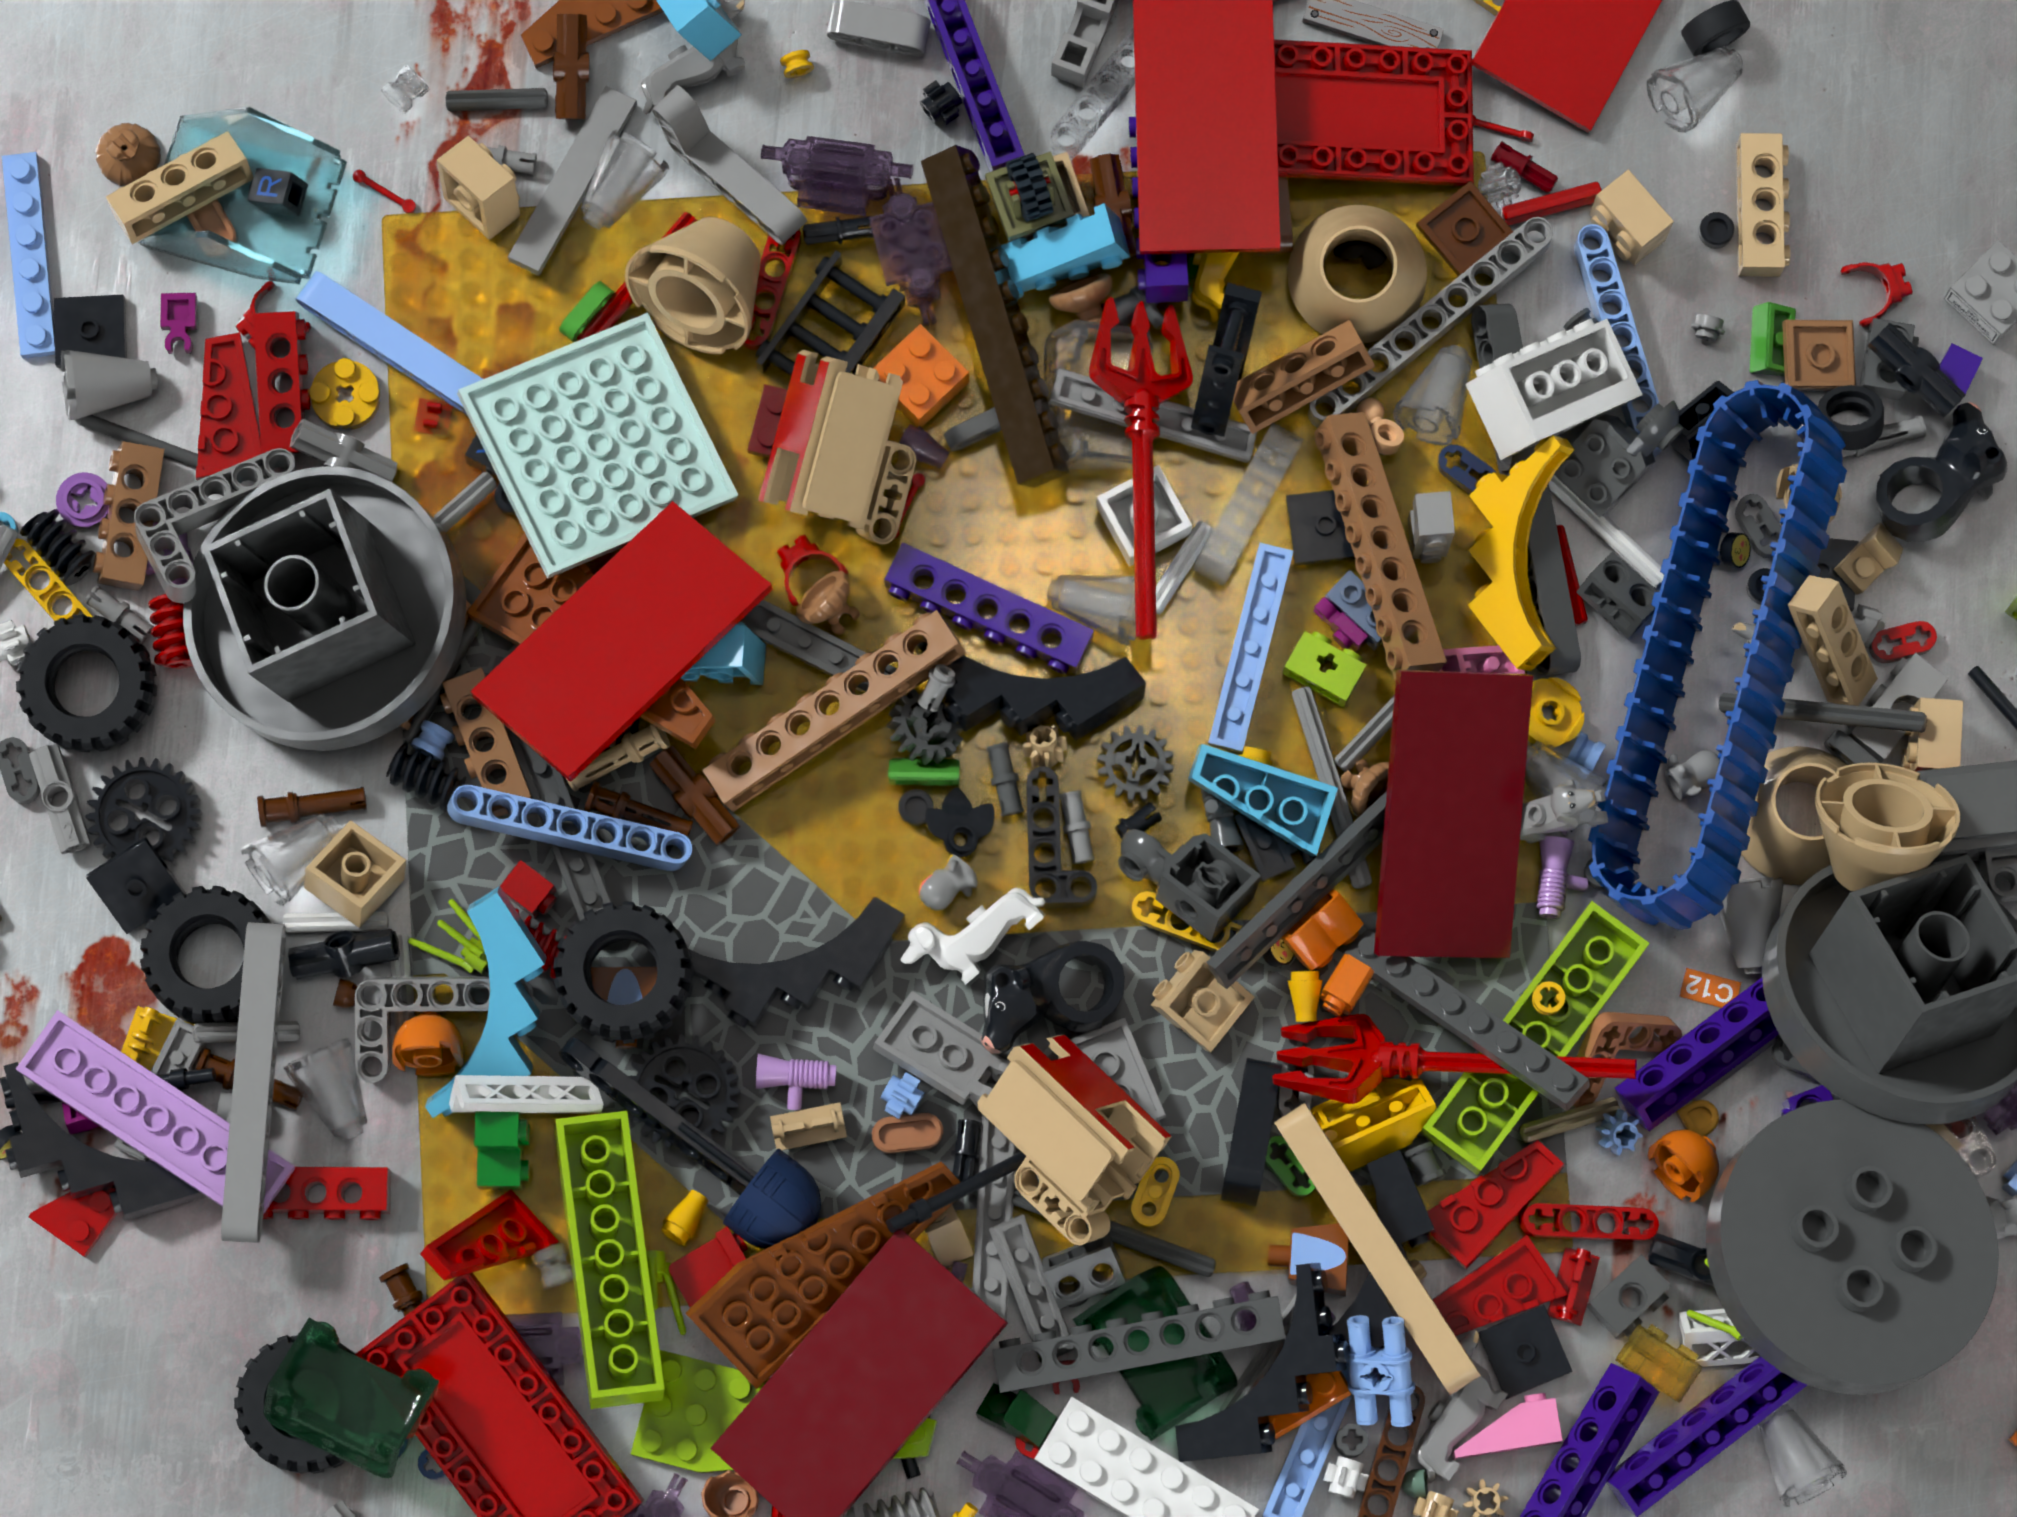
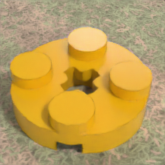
M347 358L339 359L323 367L313 379L309 390L312 407L316 415L324 424L334 429L351 428L352 430L361 428L374 418L379 409L380 388L375 375L365 365ZM350 387L353 389L351 395L354 399L351 402L347 400L338 402L336 400L339 397L338 391L341 388L347 389Z
M1557 677L1541 678L1533 681L1528 735L1530 743L1538 747L1554 749L1568 743L1578 735L1585 718L1580 705L1581 697L1570 683ZM1552 705L1554 707L1553 714L1556 716V719H1545L1542 707L1546 708Z

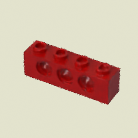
M296 311L253 313L261 454L277 448L286 449L291 453H301L289 446L295 428L300 420L305 419V410H310L311 406L310 391L303 388V375H308L309 371L307 354L301 353V340H306L307 337L305 319H300L299 313ZM282 338L287 339L291 346L289 354L283 358H277L273 352L274 343ZM287 373L292 378V387L289 391L280 393L275 387V380L280 374ZM290 408L295 416L294 422L291 426L282 428L277 422V415L282 409Z
M295 1167V1170L285 1183L290 1188L289 1198L281 1203L273 1200L263 1214V1220L273 1219L274 1213H288V1219L307 1220L309 1219V1214H324V1219L345 1220V1214H360V1220H381V1214H390L392 1171L388 1167ZM315 1185H323L326 1188L325 1198L318 1203L310 1202L308 1198L309 1190ZM352 1185L360 1186L362 1188L361 1198L355 1203H347L344 1199L345 1190Z

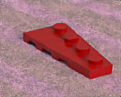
M240 332L205 339L203 391L200 408L201 420L198 437V462L196 466L197 481L261 454L260 433Z
M1536 1140L1501 1162L1492 1171L1484 1176H1479L1471 1181L1468 1186L1454 1195H1449L1441 1200L1438 1205L1428 1210V1215L1436 1231L1430 1237L1467 1269L1564 1168V1163L1539 1140Z
M510 1189L428 1244L420 1255L445 1281L552 1250L559 1241Z
M1525 1235L1432 1300L1455 1336L1568 1294L1528 1235Z

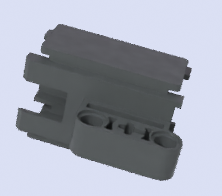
M2017 760L1917 771L1920 773V780L1934 788L1936 784L1945 788L1956 801L1960 811V823L1955 837L1932 863L1939 864L1968 854L1972 861L1980 862L1982 878L1996 901H2017ZM1995 877H2006L2010 882V891H2000L1995 886Z

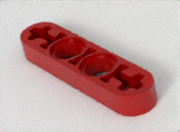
M800 229L792 235L794 240L788 239L786 241L785 254L779 252L780 244L768 235L761 257L756 297L760 293L767 292L775 297V303L769 309H761L754 304L753 313L762 318L760 332L764 335L763 337L757 336L755 341L750 340L748 336L743 345L750 350H758L766 339L768 341L771 339L801 245ZM774 260L781 261L785 265V271L781 276L771 277L765 271L767 264ZM755 316L752 318L751 330L754 329L756 323Z
M1537 1203L1526 1207L1519 1216L1521 1230L1526 1235L1537 1238L1641 1242L1655 1236L1659 1228L1656 1214L1650 1209L1638 1207ZM1535 1211H1538L1540 1218L1554 1217V1223L1542 1224L1538 1226L1537 1230L1535 1229V1224L1529 1222L1528 1218L1535 1215ZM1573 1212L1580 1218V1227L1576 1232L1565 1229L1562 1221L1565 1213ZM1603 1213L1611 1215L1615 1220V1229L1611 1233H1604L1598 1227V1218ZM1642 1216L1643 1222L1649 1223V1228L1643 1230L1642 1234H1640L1638 1227L1624 1228L1625 1234H1622L1624 1222H1633Z

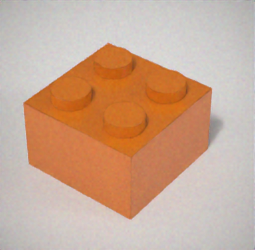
M921 324L873 368L879 374L878 381L886 383L888 373L901 377L903 385L897 408L919 430L969 384V371Z

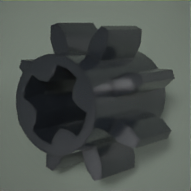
M937 80L923 88L925 98L920 101V105L933 123L942 119L947 125L960 116L957 107L963 102L956 89L949 82L940 86Z

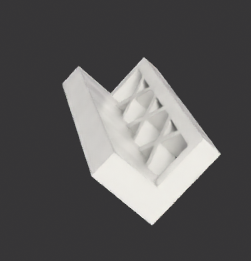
M455 1075L449 1101L451 1112L475 1113V1111L590 1114L602 1113L604 1105L599 1089L587 1077L585 1079L584 1077Z
M1724 1309L1695 1311L1734 1326ZM1679 1312V1326L1683 1337L1684 1368L1748 1364L1760 1357L1749 1344L1741 1352L1729 1351L1727 1347L1732 1342L1738 1341L1732 1335L1687 1316V1312ZM1707 1343L1713 1347L1704 1355H1692V1344Z

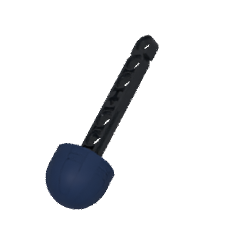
M571 1037L559 1051L561 1059L585 1079L587 1077L597 1088L740 1195L726 1215L723 1224L753 1246L767 1249L817 1223L821 1209L818 1186L812 1175L781 1149L778 1148L758 1173H756L609 1061L601 1058L597 1052L582 1041Z

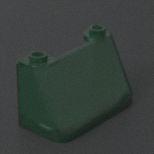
M1155 1266L1127 1281L1075 1317L1073 1321L1076 1326L1091 1324L1092 1331L1107 1328L1105 1321L1127 1317L1128 1324L1141 1322V1314L1163 1311V1317L1178 1315L1177 1307L1191 1304L1172 1275L1164 1267ZM1201 1321L1199 1324L1200 1333L1206 1338H1212ZM1173 1323L1165 1328L1164 1339L1167 1343L1177 1345L1184 1340L1185 1331L1181 1325ZM1141 1330L1132 1332L1128 1338L1129 1347L1136 1352L1145 1350L1149 1345L1147 1333ZM1107 1337L1096 1339L1093 1346L1099 1347L1103 1345L1110 1356L1114 1349L1112 1341ZM1222 1352L1119 1371L1141 1404L1136 1409L1137 1417L1135 1418V1423L1140 1432L1148 1436L1150 1441L1159 1438L1227 1394L1237 1386L1238 1382L1232 1367Z
M308 1318L268 1384L263 1413L265 1418L277 1428L376 1476L392 1478L437 1391L439 1380L433 1378L429 1372L423 1369L408 1370L402 1378L339 1348V1337L333 1326L323 1321L317 1322Z

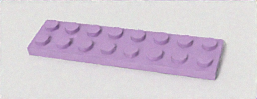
M57 1010L16 1067V1070L223 1207L230 1123ZM268 1150L263 1214L295 1170L294 1165L271 1150Z

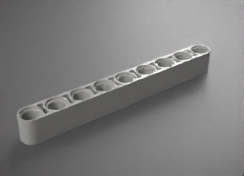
M1533 217L1527 220L1370 348L1367 352L1372 361L1380 360L1384 362L1387 369L1380 373L1370 369L1350 380L1360 387V391L1356 394L1346 393L1341 385L1310 402L1308 418L1311 424L1318 428L1327 417L1317 413L1315 407L1320 403H1327L1332 406L1334 412L1331 415L1350 413L1362 400L1372 395L1470 315L1477 305H1482L1542 256L1549 248L1553 236V227L1550 222L1541 217ZM1538 231L1543 234L1545 240L1541 243L1532 242L1528 238L1527 233ZM1511 252L1517 256L1518 262L1507 264L1502 260L1501 254ZM1478 274H1486L1491 278L1492 284L1488 286L1479 285L1474 277ZM1452 295L1461 296L1464 298L1466 305L1459 308L1453 307L1449 303L1448 298ZM1434 317L1438 320L1440 326L1436 329H1428L1422 324V319ZM1400 338L1408 339L1413 344V348L1409 351L1400 350L1397 348L1395 341Z
M248 922L246 928L221 1222L222 1241L259 1243L261 1239L286 944L285 924Z

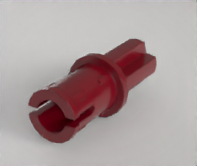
M1503 141L1497 146L1490 159L1515 174L1517 180L1524 178L1545 192L1552 191L1558 181L1557 175L1533 162V156L1529 155L1527 157Z

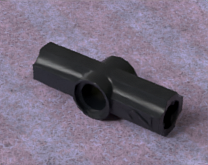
M1891 323L1867 345L1894 371V378L1905 390L1913 394H1919L1943 418L1966 396L1961 389L1939 370V362L1929 351L1922 347L1916 348Z
M392 929L355 936L351 931H339L329 935L324 942L289 948L288 952L289 968L292 976L296 977L297 980L334 973L335 976L340 978H347L359 973L365 966L396 961L400 957L399 940L396 932Z
M1659 1233L1655 1234L1647 1257L1651 1265L1688 1277L1695 1283H1705L1714 1286L1710 1272L1708 1275H1701L1694 1266L1698 1256L1707 1258L1706 1248L1702 1249Z

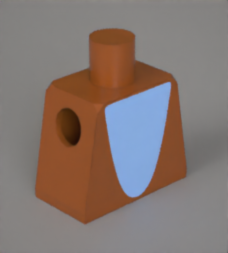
M591 967L595 992L605 1001L615 1005L631 1004L645 997L654 987L658 973L657 967ZM635 1039V1043L624 1044L622 1040H615V1048H637V1039Z
M1339 1223L1291 1229L1290 1245L1269 1244L1268 1266L1289 1267V1284L1297 1286L1296 1265L1320 1263L1321 1270L1326 1272L1328 1282L1327 1290L1324 1293L1346 1297L1349 1238Z

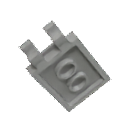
M911 991L873 1046V1050L961 1105H964L967 1099L970 1098L977 1108V1102L982 1094L986 1093L989 1095L993 1089L984 1085L989 1077L992 1076L998 1082L1010 1061L998 1056L999 1054H991L984 1048L981 1043V1033Z
M1125 1018L1070 1039L1156 1122L1166 1118L1162 1104Z

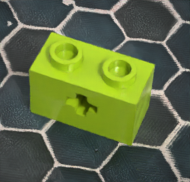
M1304 631L1286 662L1282 674L1305 687H1310L1312 691L1344 708L1365 671L1366 664L1361 662L1363 658L1350 649L1344 648L1341 651L1330 645L1332 641L1319 632L1313 631L1310 634ZM1329 660L1332 662L1331 669H1328L1326 673L1320 671L1321 664Z

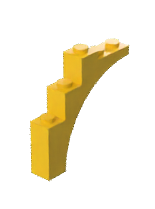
M1555 435L1542 439L1535 446V452L1529 458L1518 462L1510 469L1509 476L1496 472L1483 476L1477 482V488L1469 495L1493 527L1481 532L1475 539L1476 543L1468 550L1492 580V583H1487L1476 591V598L1468 606L1516 669L1532 671L1556 649L1540 622L1532 601L1528 579V542L1534 514L1542 493L1556 470L1575 450L1567 439Z

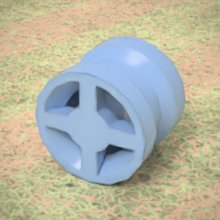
M423 720L421 724L422 732L419 737L413 739L410 745L414 749H421L422 754L426 756L431 754L434 760L442 762L445 756L444 749L447 744L453 742L455 736L443 727L428 720Z
M1581 731L1565 763L1571 766L1576 764L1582 767L1584 773L1590 775L1606 744L1601 741L1593 742L1589 740L1588 735Z

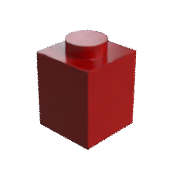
M522 860L518 862L500 885L508 899L534 919L540 912L545 915L557 900L554 896L557 892L555 886Z

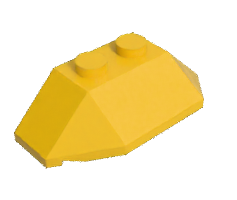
M1383 1079L1375 1089L1358 1103L1346 1104L1330 1099L1313 1107L1310 1111L1349 1172L1367 1165V1163L1411 1145L1437 1107L1421 1079H1412V1081Z

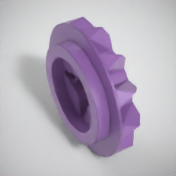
M88 472L76 473L68 477L60 485L56 494V506L61 517L74 527L90 528L92 525L100 523L101 519L105 518L108 514L109 505L103 504L107 483L98 475ZM90 491V499L97 506L86 505L80 512V504L71 496L84 497L86 492Z

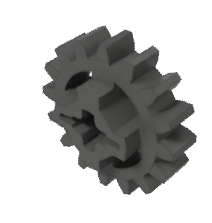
M913 689L907 696L904 695L898 699L895 706L889 711L892 719L888 722L887 728L895 730L890 739L891 741H900L901 746L898 749L900 753L906 749L910 752L909 760L913 761L917 756H920L923 765H927L932 758L936 764H939L945 757L949 758L957 750L956 747L963 740L959 734L964 729L959 723H953L944 710L945 704L943 702L940 703V707L936 712L930 711L932 703H929L927 710L921 707L918 703V698L922 692L918 694Z
M1127 725L1124 726L1123 736H1119L1114 731L1111 733L1112 744L1108 742L1102 743L1101 748L1107 754L1098 755L1097 762L1105 765V767L1098 770V776L1108 777L1104 783V788L1108 789L1114 786L1116 788L1115 798L1118 799L1122 793L1128 794L1127 799L1129 803H1132L1134 795H1140L1141 800L1146 802L1147 792L1151 791L1155 796L1160 795L1159 783L1168 786L1170 780L1164 773L1173 772L1174 766L1166 763V761L1173 758V752L1163 751L1167 740L1164 738L1157 742L1155 740L1156 730L1153 729L1146 735L1143 734V725H1139L1136 733H1131ZM1132 742V746L1126 751L1116 752L1122 745ZM1144 744L1151 747L1157 757H1151L1144 749ZM1138 750L1139 762L1142 765L1139 766L1136 776L1133 778V770H1131V764L1129 763L1135 757V751ZM1113 769L1121 771L1127 779L1126 784L1116 777ZM1156 774L1150 782L1139 786V781L1144 777Z

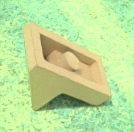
M1880 522L1851 550L1834 570L1852 591L1858 595L1863 593L1885 569L1899 563L1903 547Z
M953 1205L946 1209L924 1230L936 1259L946 1268L974 1256Z

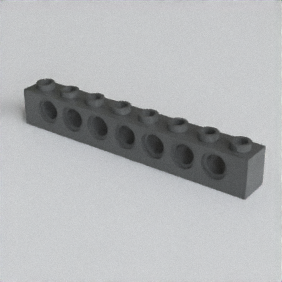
M1267 1290L1248 1294L1249 1301L1235 1304L1234 1297L1212 1301L1213 1308L1200 1311L1198 1304L1177 1307L1178 1315L1163 1317V1311L1141 1314L1142 1321L1128 1324L1127 1317L1105 1321L1107 1327L1105 1329L1092 1331L1091 1324L1070 1328L1071 1335L1057 1337L1056 1331L1035 1334V1342L1021 1344L1020 1337L999 1341L1000 1348L994 1349L992 1352L1000 1393L1284 1340L1286 1335L1278 1296L1270 1297V1292ZM1249 1310L1255 1315L1256 1325L1252 1330L1241 1331L1237 1328L1235 1316L1238 1312ZM1206 1317L1216 1318L1221 1325L1219 1334L1214 1338H1206L1199 1331V1324ZM1173 1323L1181 1325L1185 1331L1184 1340L1177 1345H1171L1164 1339L1165 1328ZM1136 1330L1144 1331L1149 1337L1148 1347L1141 1352L1133 1351L1128 1344L1129 1335ZM1100 1337H1107L1113 1343V1352L1107 1358H1098L1093 1353V1343ZM1064 1344H1072L1078 1351L1077 1360L1071 1365H1063L1057 1358V1351ZM1030 1350L1037 1351L1042 1357L1041 1367L1034 1372L1026 1371L1021 1363L1022 1356Z

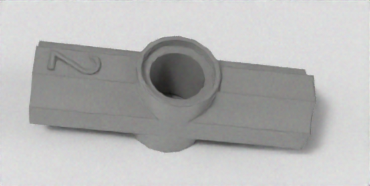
M305 419L300 420L291 437L289 447L323 462V466L359 469L378 475L391 482L397 471V462L365 448V444L342 433L336 432L335 434Z
M58 744L37 748L29 753V757L42 793V802L47 809L62 854L85 849V847L91 845V841L78 805V796L73 790ZM61 791L68 792V800L64 805L59 807L52 806V798L56 793Z

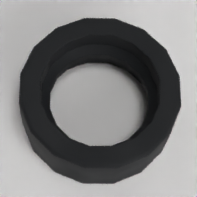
M1725 1L1693 18L1681 30V35L1694 57H1702L1714 53L1740 38L1750 28V21L1739 1Z
M1847 385L1828 391L1819 400L1818 408L1837 427L1844 439L1846 446L1842 450L1864 449L1874 444L1881 437L1884 428V406L1882 399L1874 391L1862 386ZM1853 410L1867 414L1870 419L1861 424L1844 425L1833 421L1831 417L1842 411Z

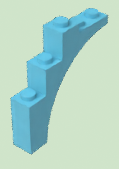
M499 886L470 904L467 910L480 935L487 958L490 999L487 1021L482 1036L469 1060L456 1075L528 1076L532 1073L533 1064L513 1034L517 1033L521 1037L537 1026L535 1021L538 1019L540 1011L520 980L523 978L525 982H528L544 971L541 966L545 965L547 957ZM455 1076L427 1099L425 1108L432 1118L441 1113L444 1117L454 1113L451 1112L449 1101Z

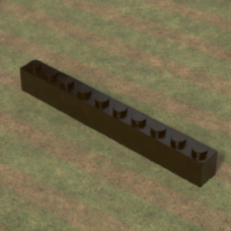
M954 145L921 160V165L1018 485L1036 488L1070 473L1067 466L1068 453L1065 446L1060 442L1057 433L1059 427L1057 417L1050 410L1047 400L1049 395L1048 387L1040 377L1037 367L1039 363L1038 354L1030 344L1027 331H1029L1028 321L1020 311L1017 301L1019 292L1017 286L1010 278L1007 268L1009 266V259L1004 249L1001 248L998 238L999 226L989 209L988 202L990 201V196L979 176V160L972 150Z

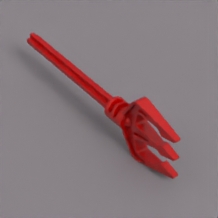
M1110 297L1105 301L1089 367V376L1095 384L1119 403H1124V410L1128 414L1124 421L1129 426L1125 429V437L1132 441L1136 637H1139V640L1156 639L1153 440L1160 435V428L1156 424L1159 422L1160 417L1156 411L1159 410L1160 404L1189 388L1193 383V374L1173 305L1165 309L1161 334L1170 342L1171 374L1159 375L1155 371L1147 337L1150 323L1143 301L1136 305L1130 326L1134 340L1128 370L1114 366L1111 363V329L1120 322L1114 298Z
M1354 1014L1285 1026L1280 1029L1283 1038L1305 1043L1310 1042L1316 1037H1335L1357 1040L1352 1044L1318 1049L1302 1046L1276 1052L1277 1060L1300 1067L1316 1065L1349 1073L1348 1077L1308 1078L1300 1070L1274 1074L1272 1079L1273 1084L1346 1104H1355L1382 1082L1383 1078H1392L1395 1075H1399V1078H1406L1407 1075H1411L1412 1079H1419L1420 1075L1425 1071L1512 1073L1481 1053L1427 1052L1421 1047L1420 1043H1412L1410 1046H1406L1405 1042H1400L1398 1045H1394L1393 1042H1385V1037L1368 1015ZM1556 1056L1585 1077L1636 1079L1637 1059Z

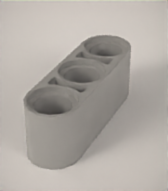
M835 0L826 35L830 39L842 43L908 56H923L931 20L915 13L848 0Z

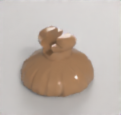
M121 123L108 129L99 139L95 151L96 161L101 173L108 180L120 186H126L145 176L150 171L156 170L161 159V149L155 136L148 129L136 123Z
M1100 273L1065 285L1049 296L1050 304L1059 311L1075 313L1079 319V327L1083 326V328H1090V330L1098 329L1103 313L1100 304L1112 288L1111 275Z
M842 570L833 571L813 584L812 588H809L804 593L798 603L796 617L807 624L821 623L827 620L831 624L833 633L842 634L846 629L840 625L839 617L843 613H847L856 621L860 616L859 610L855 606H849L846 602L850 593V580L847 574Z
M1362 759L1355 763L1359 774L1353 775L1349 770L1342 774L1341 783L1343 787L1350 791L1353 790L1351 805L1357 817H1360L1370 805L1387 791L1389 762L1378 763L1370 767L1367 761Z

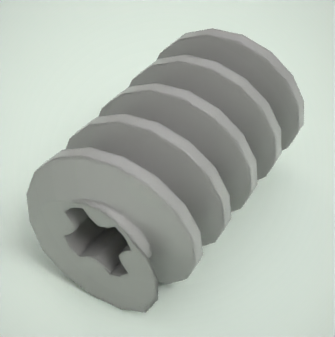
M924 1487L919 1489L918 1500L908 1491L905 1493V1503L903 1504L896 1495L891 1496V1507L889 1508L882 1499L877 1500L876 1511H873L868 1503L863 1504L865 1517H940L934 1492L930 1496Z

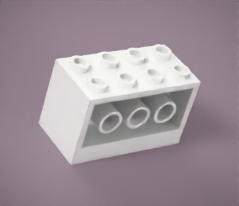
M1592 318L1575 325L1572 327L1573 329L1568 331L1562 330L1546 338L1545 341L1540 343L1537 341L1520 349L1519 352L1506 354L1492 361L1493 363L1476 370L1477 378L1465 384L1500 460L1535 446L1544 438L1552 435L1558 436L1592 421L1643 395L1608 319L1594 324Z

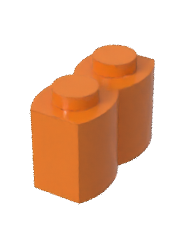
M1332 889L1281 939L1300 963L1312 971L1315 968L1320 969L1326 966L1332 960V954L1337 947L1354 941L1364 923L1342 895Z
M1344 954L1322 989L1320 999L1324 1002L1322 1007L1337 1017H1341L1342 1013L1350 1015L1371 981L1374 970L1353 956Z

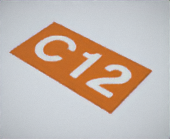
M1686 968L1679 997L1722 1008L1739 995L1742 982Z

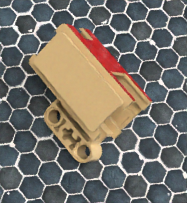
M802 350L797 353L758 500L778 505V501L782 500L787 502L785 510L807 515L808 511L818 513V516L829 519H834L835 517L847 520V526L856 528L860 537L878 544H887L896 537L916 465V455L911 447L888 440L903 381L899 375L888 373L886 383L878 381L879 374L876 369L859 364L854 375L846 372L847 361L828 356L822 358L818 365L815 364L818 353ZM898 451V461L892 466L891 457L894 452ZM885 489L888 490L887 495H883ZM879 506L884 508L883 512L878 510ZM877 519H880V528H879V530L874 534V533H873V525H874V522H875Z
M1057 1035L1046 1038L1050 1042L1048 1047L1059 1056V1059L1053 1061L1033 1043L1013 1047L1007 1057L1011 1062L990 1094H982L977 1104L978 1110L1026 1155V1158L1016 1171L1014 1179L1019 1193L1071 1243L1083 1245L1104 1238L1109 1233L1110 1220L1105 1210L1113 1199L1123 1196L1127 1200L1131 1197L1137 1188L1135 1184L1141 1181L1172 1136L1066 1035Z

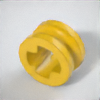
M797 50L784 55L780 59L781 65L786 67L784 76L786 78H797L810 73L814 69L813 63L808 61L810 52L808 50Z
M1543 982L1537 986L1532 994L1533 1007L1542 1015H1554L1560 1011L1565 1003V992L1555 982ZM1542 990H1546V993L1552 990L1557 994L1554 999L1557 1003L1555 1007H1551V1004L1545 1007L1540 1003L1543 998L1540 994Z

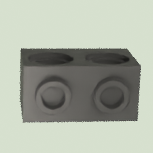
M1873 318L1868 327L1860 386L1874 391L1879 397L1900 400L1905 393V389L1897 381L1887 383L1881 379L1880 371L1888 370L1892 373L1894 371L1867 345L1889 323L1916 348L1919 344V337L1914 336L1915 325Z
M1612 551L1589 574L1576 593L1629 639L1654 613L1655 608L1651 603L1654 593L1658 591Z
M1109 1233L1104 1238L1083 1245H1075L1042 1258L1043 1273L1059 1309L1067 1306H1080L1090 1297L1100 1293L1104 1295L1111 1294L1120 1289L1121 1285L1126 1284L1125 1269ZM1100 1263H1106L1111 1266L1108 1270L1102 1272L1094 1269ZM1067 1276L1077 1279L1073 1284H1063L1060 1282L1062 1278Z

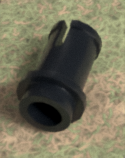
M1148 802L1127 819L1120 818L1119 824L1115 826V830L1121 839L1127 830L1136 829L1145 832L1162 821L1160 813H1154L1145 819L1146 816L1156 810L1155 806Z

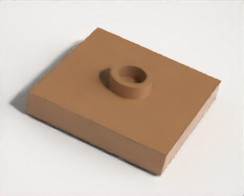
M1785 320L1782 322L1785 384L1799 391H1830L1841 386H1856L1853 320Z

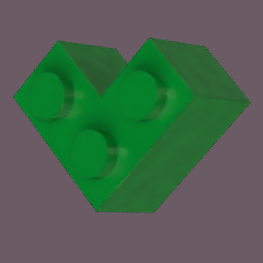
M475 1111L474 1146L478 1150L477 1187L479 1190H523V1181H529L530 1161L524 1160V1145H530L531 1126L520 1112Z

